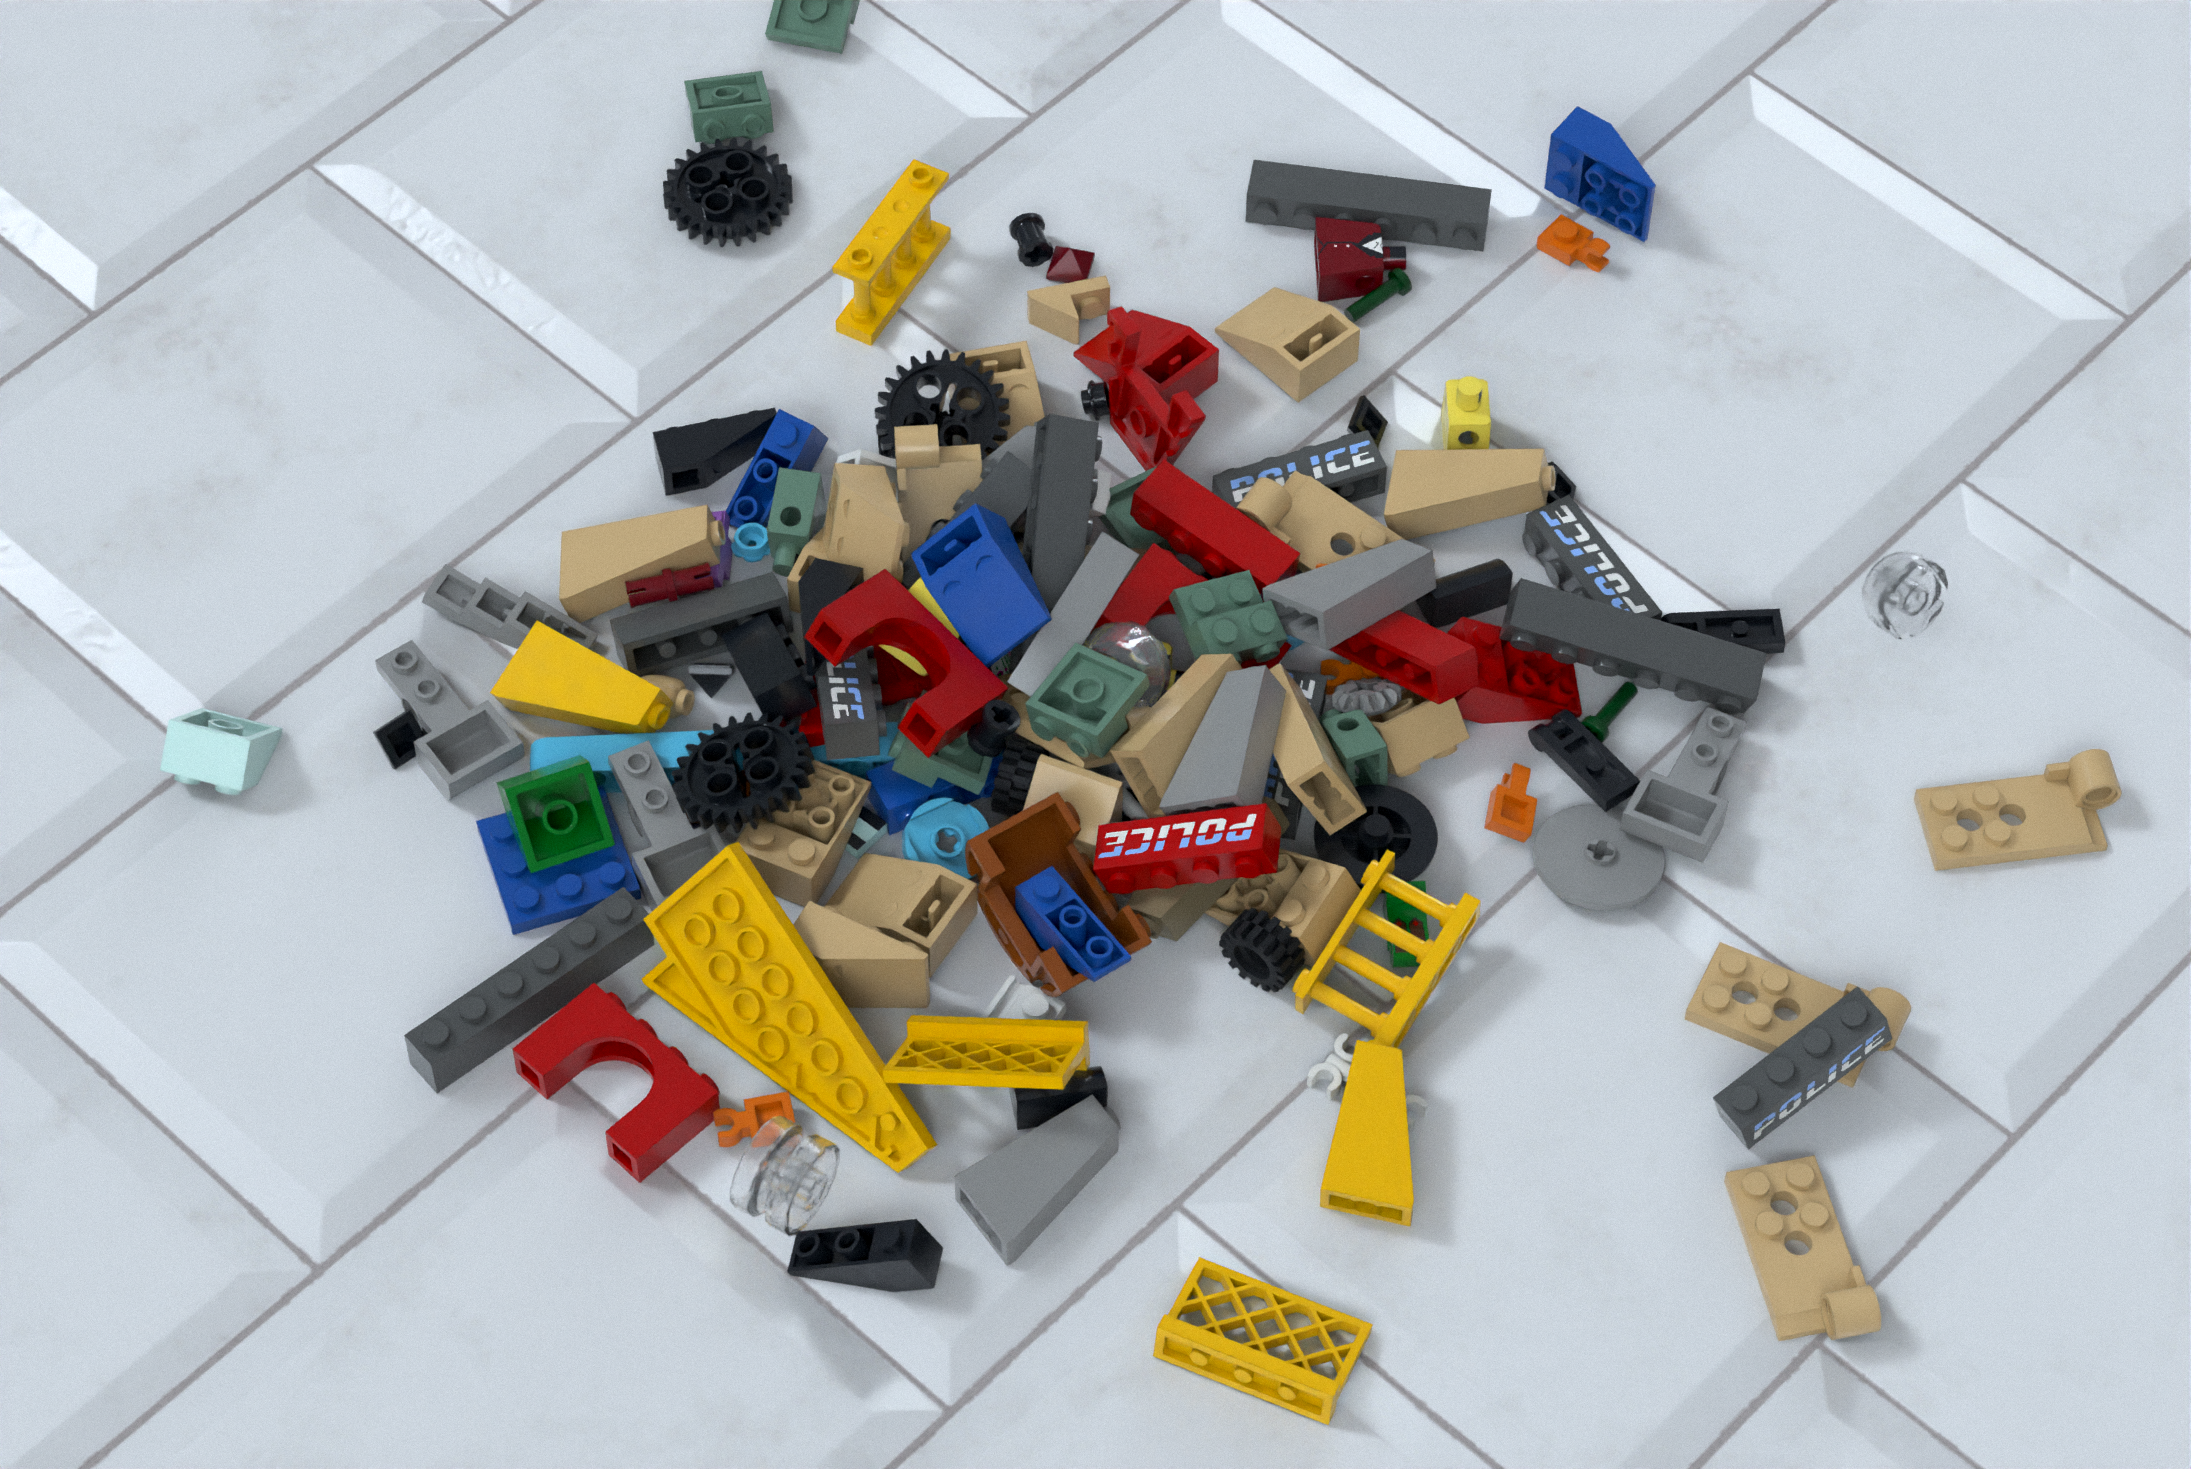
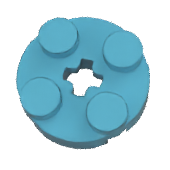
M937 798L922 804L914 811L902 832V852L904 858L941 865L971 881L977 874L973 876L968 874L965 859L966 843L968 840L990 829L987 821L976 808L969 804L965 806L960 802H954V799ZM944 832L947 838L955 836L957 843L953 846L954 852L947 853L945 850H940L937 847L939 833Z

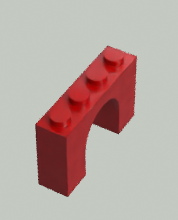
M1153 543L1115 592L1090 634L1122 657L1142 629L1151 620L1163 615L1176 614L1169 599V595L1174 589L1208 581V579L1196 575L1180 563L1173 553ZM1285 641L1279 649L1280 653L1273 659L1257 663L1255 659L1242 662L1241 667L1246 669L1253 666L1266 665L1268 669H1271L1279 664L1291 645Z
M883 569L822 608L804 636L834 667L860 650L872 645L895 647L914 657L927 671L933 689L913 702L897 728L927 758L963 735L972 725L979 723L983 718L982 710L986 704L992 700H1001L1008 690V687L886 569Z
M595 983L591 984L512 1048L516 1072L547 1100L580 1072L596 1063L604 1061H624L634 1064L651 1077L653 1084L647 1096L605 1131L608 1155L639 1183L714 1121L713 1112L720 1109V1091L716 1083L705 1073L701 1075L696 1073L689 1066L687 1059L680 1050L674 1046L668 1048L658 1039L655 1030L644 1019L637 1021L627 1012L624 1003L613 992L605 993Z

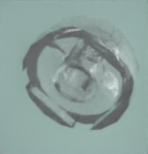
M1895 552L1883 557L1867 574L1862 588V603L1868 618L1895 639H1902L1900 636L1909 632V636L1914 637L1932 625L1941 612L1944 602L1939 597L1942 587L1948 588V580L1944 569L1927 557L1913 552Z

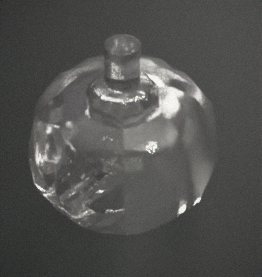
M1115 621L1094 629L1086 638L1083 646L1148 675L1150 686L1132 709L1144 706L1152 707L1161 698L1169 686L1171 669L1166 648L1162 641L1155 637L1148 628L1134 621Z

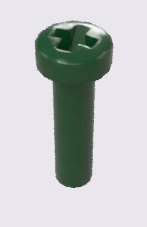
M1400 268L1392 269L1388 273L1389 280L1344 310L1345 316L1354 323L1398 293L1405 296L1412 290L1409 277Z
M1624 682L1595 716H1586L1581 723L1603 743L1609 736V725L1637 695V687L1631 682Z

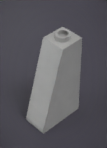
M1400 539L1270 584L1262 588L1264 602L1272 601L1286 634L1322 649L1329 650L1436 589L1433 550Z
M1266 665L1253 666L1226 673L1161 800L1159 808L1166 816L1262 804L1286 694L1284 687Z
M1092 1094L954 1176L956 1201L1006 1266L1012 1264L1118 1152L1119 1130H1121L1120 1122L1114 1111L1108 1106L1103 1108Z

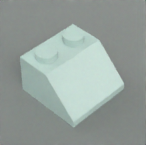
M204 708L172 718L168 722L160 771L175 774L174 780L181 783L200 784V781L215 784V790L220 793L239 795L241 791L258 785L281 738L283 728Z

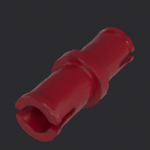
M708 562L672 572L670 568L662 569V574L630 582L625 581L631 608L665 599L672 602L678 600L677 596L706 589H715L713 577L708 576L711 575Z

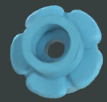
M746 523L737 529L734 535L735 542L731 544L732 552L736 557H743L746 562H758L762 560L764 555L770 554L767 530L764 526L758 523Z

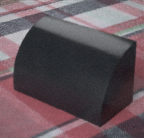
M1494 559L1436 579V589L1415 601L1428 624L1435 628H1440L1457 622L1461 617L1469 618L1507 605L1511 592L1513 572L1503 560Z
M1089 1067L1086 1071L1076 1070L1063 1090L1009 1088L1017 1130L1038 1127L1092 1094L1103 1108L1106 1107L1108 1086L1102 1067Z

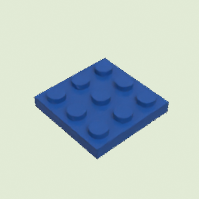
M604 786L597 788L615 845L533 873L529 872L506 813L476 821L478 833L513 935L581 916L622 887L636 900L641 899L640 887Z

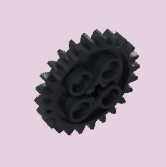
M732 138L729 146H723L721 140L716 139L715 147L709 148L702 142L700 143L701 152L696 153L687 149V161L676 158L674 160L675 169H667L666 171L667 181H663L664 208L668 209L669 220L676 221L678 231L688 229L689 239L691 240L700 234L703 235L704 245L710 243L713 238H717L720 247H724L727 239H733L738 247L741 245L742 237H747L753 243L756 242V233L758 231L769 236L771 234L770 224L780 227L782 225L781 215H789V204L793 203L792 177L788 175L787 164H779V155L777 153L767 156V146L765 145L756 151L753 150L751 140H748L743 147L737 145L736 138Z
M944 349L941 360H935L932 352L929 350L926 353V362L922 364L915 356H911V369L909 371L901 365L896 366V374L899 380L889 377L885 378V387L890 392H878V402L884 406L875 408V418L882 420V422L876 425V434L887 435L881 441L882 450L895 448L894 427L909 426L912 423H921L922 425L936 424V417H940L942 414L946 394L951 384H955L957 388L949 403V416H946L942 423L938 440L939 447L948 446L945 443L946 439L953 435H959L967 441L965 445L980 444L981 460H984L987 457V453L991 454L1000 447L995 441H1007L1008 432L1001 427L1010 425V415L1002 413L1009 409V399L998 398L1004 392L1003 383L990 385L994 379V371L991 369L980 374L981 360L977 359L970 366L965 365L964 352H961L956 361H951L948 349ZM931 385L938 388L940 393L935 397L925 398L918 391L923 386ZM964 398H974L980 405L974 410H964L958 403ZM895 449L891 454L892 459H896Z
M750 712L746 714L744 721L737 723L734 716L729 717L728 726L724 728L714 723V733L710 736L702 732L698 733L697 735L701 743L699 745L687 744L685 748L689 756L678 757L676 761L680 769L672 771L676 782L672 785L673 791L682 812L687 813L690 822L700 821L704 830L714 824L718 833H722L730 824L733 826L735 833H739L744 823L749 822L753 830L758 828L759 819L763 817L770 823L775 822L773 812L776 810L784 813L790 812L786 802L788 800L801 801L802 796L799 789L811 786L807 776L815 773L812 761L815 758L805 733L799 732L795 722L787 725L784 717L781 715L772 722L768 712H765L758 721H754ZM739 747L744 758L743 768L750 785L751 795L747 797L744 790V778L737 761L736 750Z

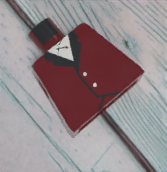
M1315 217L1314 256L1318 301L1327 302L1365 296L1383 284L1384 271H1391L1394 268L1406 270V247L1382 246L1381 227L1378 224Z

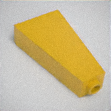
M537 620L490 691L505 708L511 711L622 734L655 733L656 730L661 729L668 721L671 712L670 708L673 705L671 699L659 687Z
M1357 1040L1321 1184L1320 1207L1411 1226L1414 1196L1402 1049L1394 1048L1390 1043L1382 1040H1369L1368 1042Z

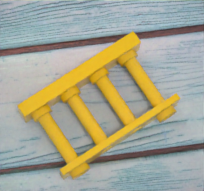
M913 159L833 265V273L852 280L854 285V297L835 321L836 332L872 346L951 239V228L931 220L930 204L949 180V173Z
M1387 849L1379 862L1372 860L1368 865L1361 880L1364 887L1311 971L1304 968L1299 974L1292 992L1296 993L1295 1010L1301 1014H1304L1314 998L1371 1030L1370 1036L1374 1037V1040H1382L1390 1043L1394 1048H1398L1479 919L1481 901L1465 892L1458 905L1453 902L1447 905L1392 875L1395 867V853ZM1383 889L1439 920V926L1443 929L1436 940L1428 939L1424 941L1371 912L1369 909L1381 890ZM1359 925L1417 957L1416 962L1420 966L1413 977L1405 975L1402 978L1346 947ZM1335 963H1340L1394 994L1393 999L1397 1000L1390 1014L1382 1012L1379 1015L1324 984L1323 982Z

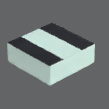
M863 806L845 850L859 859L887 833V823Z

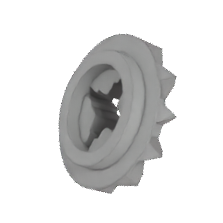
M1378 676L1372 679L1363 677L1361 680H1349L1346 684L1336 687L1331 695L1332 705L1336 710L1346 713L1358 709L1363 710L1366 716L1384 713L1398 704L1402 698L1399 685L1388 679L1381 680Z

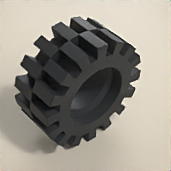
M1013 736L1009 740L1007 749L1004 750L1002 755L1003 760L998 766V775L994 780L995 787L991 794V798H993L991 801L992 812L1012 817L1023 811L1037 761L1041 754L1050 757L1048 750L1030 740Z
M1250 908L1249 911L1245 909L1221 935L1219 946L1224 948L1221 952L1225 958L1231 959L1228 964L1232 969L1238 968L1241 971L1238 974L1241 978L1245 979L1248 977L1251 979L1250 984L1256 988L1261 984L1263 991L1269 992L1272 989L1273 992H1278L1285 987L1304 965L1306 960L1303 958L1305 951L1298 947L1301 944L1299 939L1290 936L1292 930L1288 926L1283 928L1279 925L1281 920L1275 916L1270 919L1268 912L1263 910L1258 913L1256 908Z

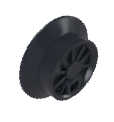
M1379 784L1356 786L1355 789L1367 812L1332 835H1329L1316 819L1314 844L1321 861L1345 867L1360 890L1364 887L1361 880L1368 865L1372 860L1379 862L1387 849L1395 853V867L1392 875L1405 882H1410L1421 875L1430 865L1436 853L1438 833L1436 823L1430 811L1413 795L1392 786Z

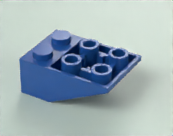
M1577 106L1551 134L1544 189L1580 207L1588 214L1619 228L1623 233L1630 234L1645 242L1648 239L1656 184L1611 123Z
M977 503L911 553L925 587L971 652L987 668L1052 620L1006 519Z

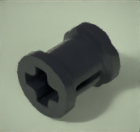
M1037 213L1021 214L1012 220L1009 225L1010 235L1017 241L1019 246L1017 251L1018 259L1025 266L1029 267L1040 266L1051 259L1053 255V246L1047 241L1043 232L1045 222L1041 215Z
M1002 700L989 701L982 710L983 718L981 721L972 725L967 732L969 746L981 756H988L990 758L999 756L1005 747L1004 740L1007 735L1015 733L1020 726L1021 718L1017 710Z

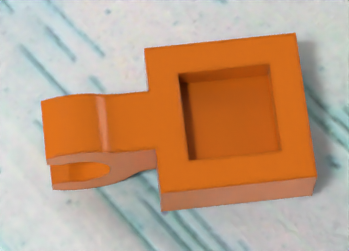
M1562 214L1537 237V249L1568 266L1577 259L1591 270L1600 272L1609 263V259L1603 257V255L1610 249V245L1603 239L1593 238V231Z
M1514 763L1511 775L1505 773L1502 777L1501 785L1497 784L1491 791L1485 829L1523 843L1531 836L1537 798L1526 795L1531 773L1530 768Z

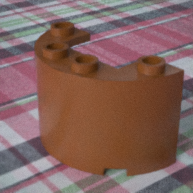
M1058 792L968 840L965 848L968 874L971 876L977 874L980 882L977 887L979 889L977 890V901L998 942L1022 975L1030 983L1039 979L1044 984L1041 986V990L1044 994L1051 997L1062 995L1085 982L1088 978L1065 964L1054 946L1046 951L1042 949L1031 937L1015 911V887L1047 868L1053 866L1130 956L1152 943L1150 939L1151 931L1146 920L1140 914L1135 915L1129 904L1119 911L1114 896L1109 894L1107 890L1103 891L1094 877L1096 874L1093 871L1094 865L1090 858L1083 852L1079 853L1073 842L1081 831L1079 826L1080 817L1074 806L1068 801L1064 802Z

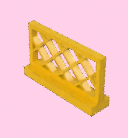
M911 1015L907 1020L908 1037L883 1068V1083L1063 1090L1076 1070L1086 1071L1090 1065L1088 1021Z
M1199 1257L1169 1314H1164L1157 1326L1153 1356L1329 1425L1335 1413L1337 1400L1371 1334L1373 1324ZM1202 1276L1220 1282L1225 1291L1204 1296L1198 1284ZM1254 1295L1264 1299L1268 1308L1247 1313L1241 1299ZM1231 1302L1238 1316L1216 1321L1210 1307ZM1200 1310L1207 1324L1197 1327L1179 1319L1183 1314ZM1297 1312L1308 1316L1312 1325L1291 1330L1284 1316ZM1275 1319L1281 1333L1260 1338L1253 1324ZM1244 1327L1250 1342L1240 1344L1225 1338L1223 1332ZM1341 1329L1357 1336L1354 1342L1335 1347L1328 1333ZM1318 1336L1325 1350L1304 1356L1297 1341ZM1287 1344L1294 1359L1281 1360L1269 1355L1267 1349ZM1331 1361L1337 1376L1335 1380L1314 1373L1311 1366Z

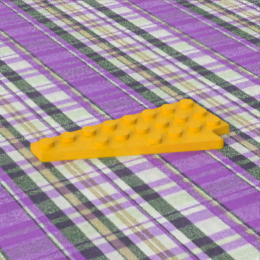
M739 842L726 846L643 919L667 955L663 961L641 979L647 987L897 1173L911 1167L937 1146V1143L897 1083H883V1068L886 1065Z

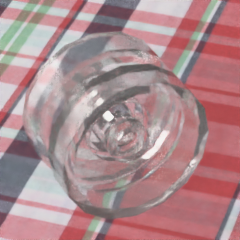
M783 1116L772 1117L752 1138L739 1161L730 1187V1203L735 1208L752 1217L765 1214L767 1224L787 1236L797 1235L816 1215L827 1197L840 1162V1149L836 1144L817 1134L809 1135L805 1138L803 1128Z

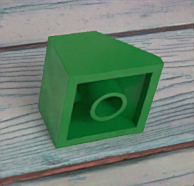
M581 755L496 782L510 827L530 873L615 845L590 762Z

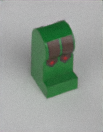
M1425 881L1407 882L1426 893ZM1384 891V919L1427 941L1429 939L1427 914ZM1386 940L1392 968L1420 966L1416 962L1417 957Z

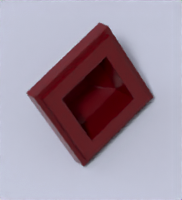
M1056 246L1046 279L1064 283L1088 279L1095 253Z

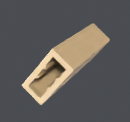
M1544 449L1396 450L1384 510L1387 528L1408 540L1534 511L1546 505L1548 491H1554L1555 489L1554 466H1548Z
M708 505L563 531L561 536L559 600L568 616L581 623L628 603L629 597L626 592L625 581L630 582L662 574L661 570L670 568L672 572L701 565L705 562H708L710 567L720 563V546L725 545L726 542L724 526L721 520H715Z
M1202 654L1110 750L1148 818L1166 816L1159 808L1161 800L1226 673L1242 669L1233 654Z
M1279 663L1269 669L1286 690L1273 754L1288 787L1329 835H1332L1366 813L1367 810L1302 689Z

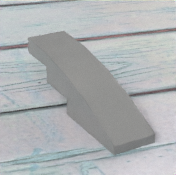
M1102 531L1051 611L1052 620L1041 627L1007 682L1031 697L1075 643L1083 645L1139 554Z
M447 564L439 572L422 600V603L458 623L516 649L520 647L536 620L588 649L592 647L599 635L526 591L521 597H518L486 577L479 584Z

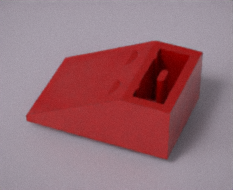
M1133 309L1128 312V315L1141 330L1135 363L1145 376H1150L1153 379L1157 392L1166 404H1170L1173 394L1185 390L1195 399L1218 382L1219 349L1193 328ZM1114 325L1107 327L1073 352V356L1108 385L1109 378L1116 376L1115 364L1108 356V342L1115 340Z
M1461 617L1447 632V634L1474 646L1478 658L1479 685L1454 697L1462 719L1481 724L1552 720V716L1563 709L1570 711L1576 718L1582 715L1574 664L1560 663L1554 660L1551 654L1538 650L1530 652L1518 650L1512 647L1510 642L1499 639L1502 627L1470 618Z

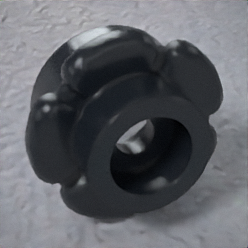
M1093 380L1089 381L1087 389L1081 390L1082 406L1086 415L1092 414L1095 420L1099 421L1100 416L1110 414L1109 389L1106 382L1094 383Z

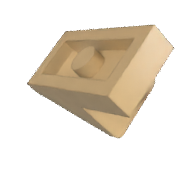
M1106 275L1027 291V318L1029 324L1076 345L1079 344V320L1107 315L1108 310H1110V285Z

